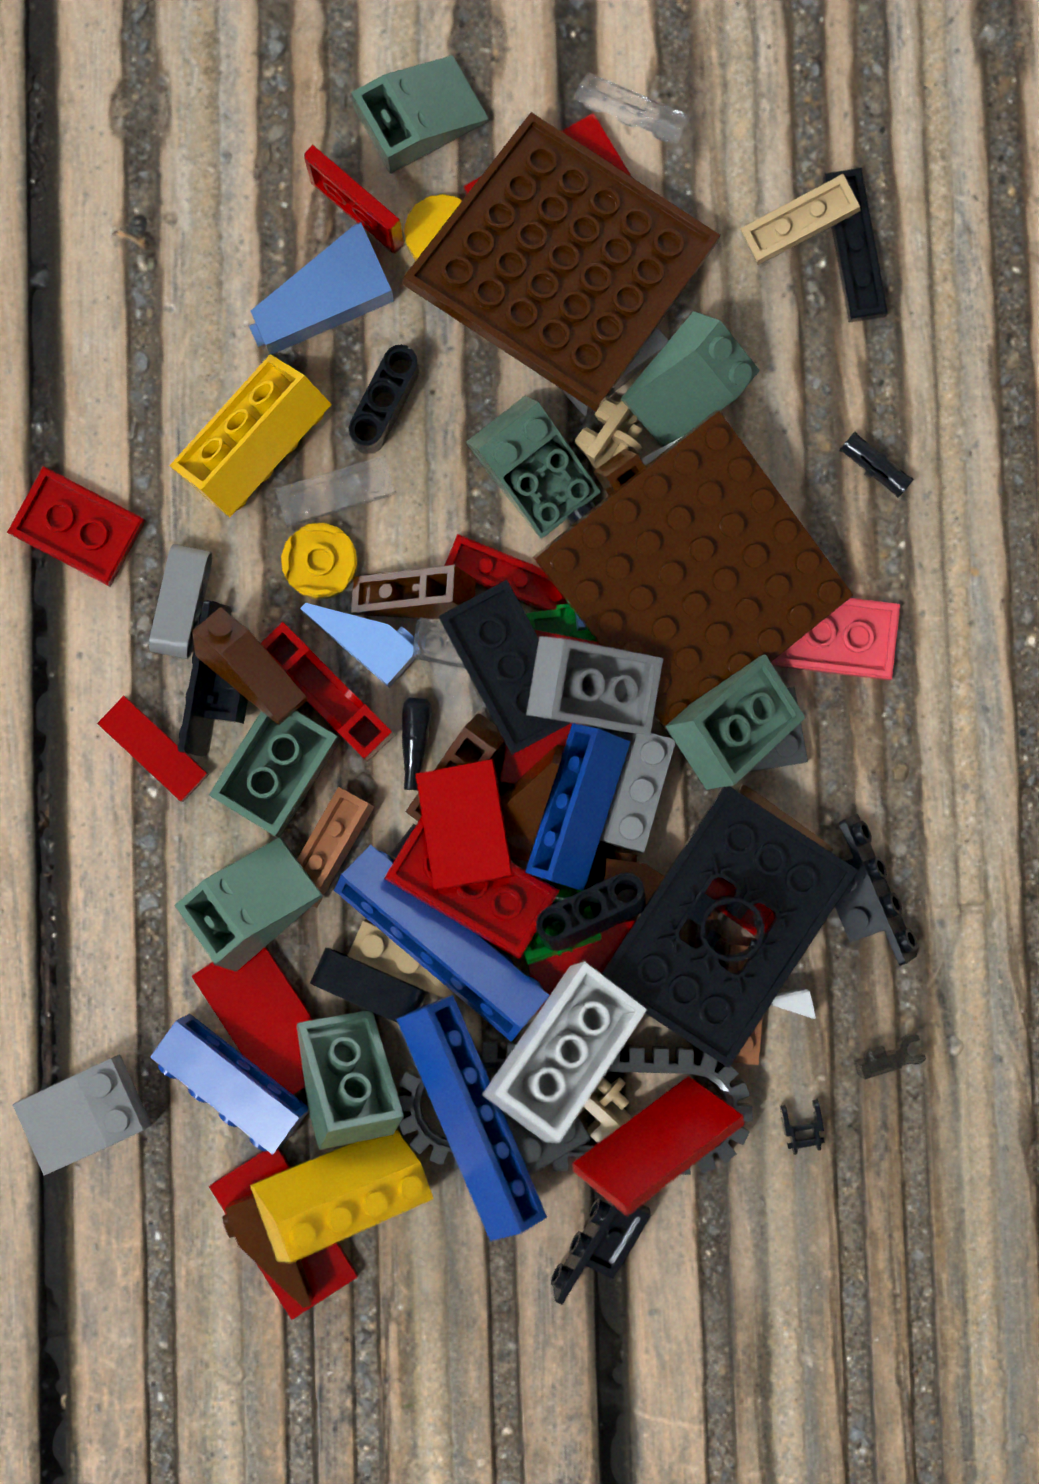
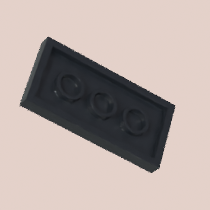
M508 580L438 616L512 755L571 724V722L526 715L539 638Z

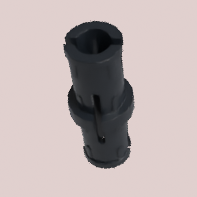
M856 431L839 450L866 471L864 473L866 477L870 479L873 476L895 494L897 498L914 480L888 460L887 457L889 455L884 450L882 453L877 451L861 438Z

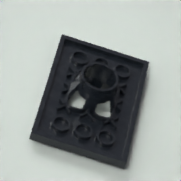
M730 786L723 787L648 900L645 908L610 958L601 975L646 1008L645 1013L729 1068L858 870ZM717 877L725 879L735 887L734 896H722L715 900L706 895L705 892L711 882ZM756 903L765 905L774 913V920L765 933L761 914L753 906ZM727 905L724 910L740 920L748 909L753 912L757 933L755 938L750 941V946L746 950L737 954H723L721 950L727 942L726 938L712 929L707 937H705V923L717 906ZM688 918L698 924V934L702 941L699 947H692L679 937V932ZM748 958L743 968L737 973H732L719 964V959L728 962L741 961Z

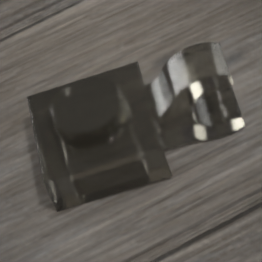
M907 1034L903 1036L894 1050L886 1051L884 1046H879L863 1051V1058L854 1061L858 1076L866 1080L900 1069L904 1065L923 1063L926 1060L924 1054L910 1056L907 1051L910 1043L920 1040L919 1035Z

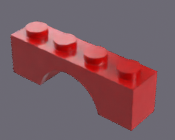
M284 622L278 625L260 643L307 697V702L367 762L395 736Z

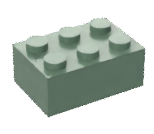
M261 711L209 793V796L270 834L281 837L341 739L297 711L292 713L280 725Z

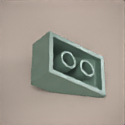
M693 311L621 397V400L657 442L664 447L683 437L714 411L722 410L735 401L760 370L721 320Z
M765 654L695 700L665 727L705 789L708 790L735 785L805 719V716Z
M367 1010L298 1023L297 1033L308 1109L319 1150L394 1135L404 1115L373 1012Z

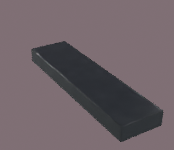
M862 168L826 173L823 176V184L844 174L860 205V212L831 226L848 322L886 317L888 310Z

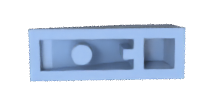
M305 603L300 608L307 617L389 688L420 655L418 649L414 647L418 640L402 626L396 631L386 623Z

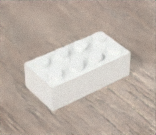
M586 962L570 965L482 1095L544 1142H560L647 1009Z

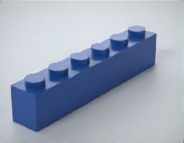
M370 845L341 874L334 891L512 1042L548 999L549 995L543 990V987L536 979L523 974L513 965L512 960L505 953L496 951L484 941L483 937L386 881L384 878L394 861L387 853L378 851Z
M451 995L397 1018V1022L489 1240L493 1241L522 1234L547 1218L502 1109L482 1095L489 1086L490 1081L454 996Z

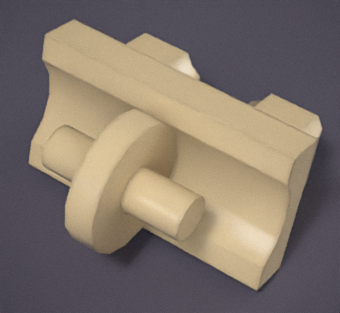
M606 398L595 413L597 419L605 424L600 432L596 433L586 427L581 430L575 439L578 449L588 457L595 469L624 449L638 455L643 450L642 446L636 441L642 432V429L637 426L639 420L622 400L619 403Z
M602 1077L577 1115L579 1116L586 1109L596 1118L588 1126L587 1131L597 1143L633 1118L624 1109L629 1100L620 1093V1090L626 1083L620 1077L612 1084Z

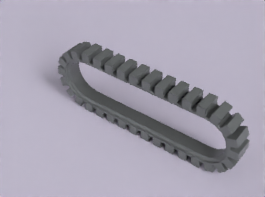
M483 1041V1055H479L484 1068H501L518 1042H508L507 1056H498V1041ZM628 1045V1059L620 1060L619 1051L607 1069V1072L674 1073L707 1077L717 1084L724 1095L725 1103L741 1113L744 1121H752L753 1106L749 1103L737 1102L750 1096L745 1082L739 1079L730 1083L739 1073L732 1066L728 1068L722 1063L715 1069L718 1061L702 1050L698 1062L694 1063V1050L691 1047H676V1061H669V1049L666 1046H652V1060H644L645 1048L643 1046ZM407 1069L399 1086L412 1093L398 1092L397 1095L402 1111H411V1113L404 1115L399 1126L403 1135L418 1130V1133L411 1139L410 1145L419 1154L430 1144L433 1145L429 1160L443 1165L448 1151L452 1152L447 1138L430 1128L425 1120L421 1107L424 1083L419 1074ZM742 1126L697 1161L701 1172L704 1173L716 1169L713 1159L714 1153H717L725 1163L730 1161L737 1153L728 1144V1141L731 1139L744 1145L750 1132ZM585 1143L552 1163L553 1171H568V1156H576L578 1159L598 1143ZM455 1159V1168H459ZM691 1167L681 1175H691Z

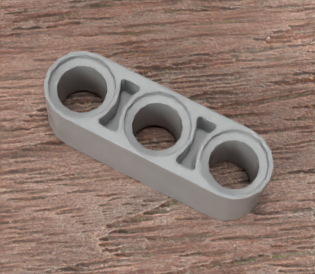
M172 544L166 562L149 639L150 652L183 659L190 658L194 646L192 631L199 624V617L212 565L211 551Z

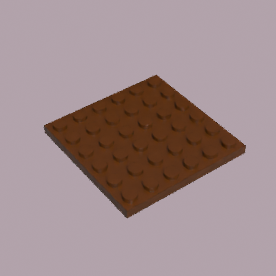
M530 112L404 275L402 285L597 412L716 246L721 235Z
M720 410L710 414L533 556L534 560L600 646L663 658L654 716L671 738L672 736L665 726L687 706L761 655L766 654L770 662H772L854 596Z

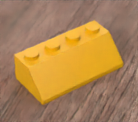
M270 354L169 466L228 517H231L246 504L248 497L254 490L272 475L274 468L281 460L296 449L299 440L308 430L322 420L324 413L332 404L304 374Z
M397 1129L394 1135L344 1145L250 1185L276 1259L279 1262L287 1263L296 1261L434 1199L421 1162Z

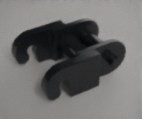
M817 1099L812 1100V1106L815 1111L813 1112L814 1120L810 1124L790 1125L786 1106H780L783 1132L786 1137L790 1136L791 1143H787L788 1149L792 1148L794 1155L798 1154L799 1148L816 1146V1149L821 1151V1143H825L824 1137L820 1138L819 1131H824ZM812 1129L814 1138L796 1140L795 1132Z

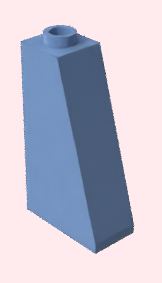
M362 223L353 225L251 310L256 323L249 325V328L258 347L265 344L269 354L272 355L394 302L392 289Z

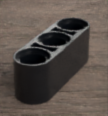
M394 345L384 354L350 421L349 435L354 447L361 453L373 454L382 448L418 378L417 356L406 345ZM404 359L409 361L411 368L405 373L399 374L391 369L393 363L397 360ZM387 392L394 396V401L387 407H379L374 403L375 398L380 393ZM364 426H372L377 429L376 436L370 441H363L357 437L358 431Z
M621 873L547 907L540 912L536 920V928L541 941L550 950H565L639 915L646 906V896L642 881L632 873ZM624 889H633L638 893L636 898L630 902H622L617 899L618 894ZM596 905L602 908L599 916L594 919L582 917L583 910L588 906ZM554 922H562L566 925L560 935L550 936L546 934V929Z
M325 947L310 981V984L396 1023H398L397 1018L421 1008L428 994L427 991L328 947Z

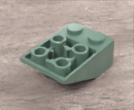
M453 55L384 74L351 92L354 110L390 174L489 121Z
M527 396L522 397L466 441L487 473L541 539L564 522L569 514L588 503L600 493V490L541 404Z
M279 837L204 879L176 903L175 907L214 964L238 971L321 899L323 895L283 839Z

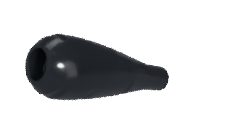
M409 697L403 704L402 751L405 771L404 790L418 791L415 774L421 773L432 719V705L428 699Z

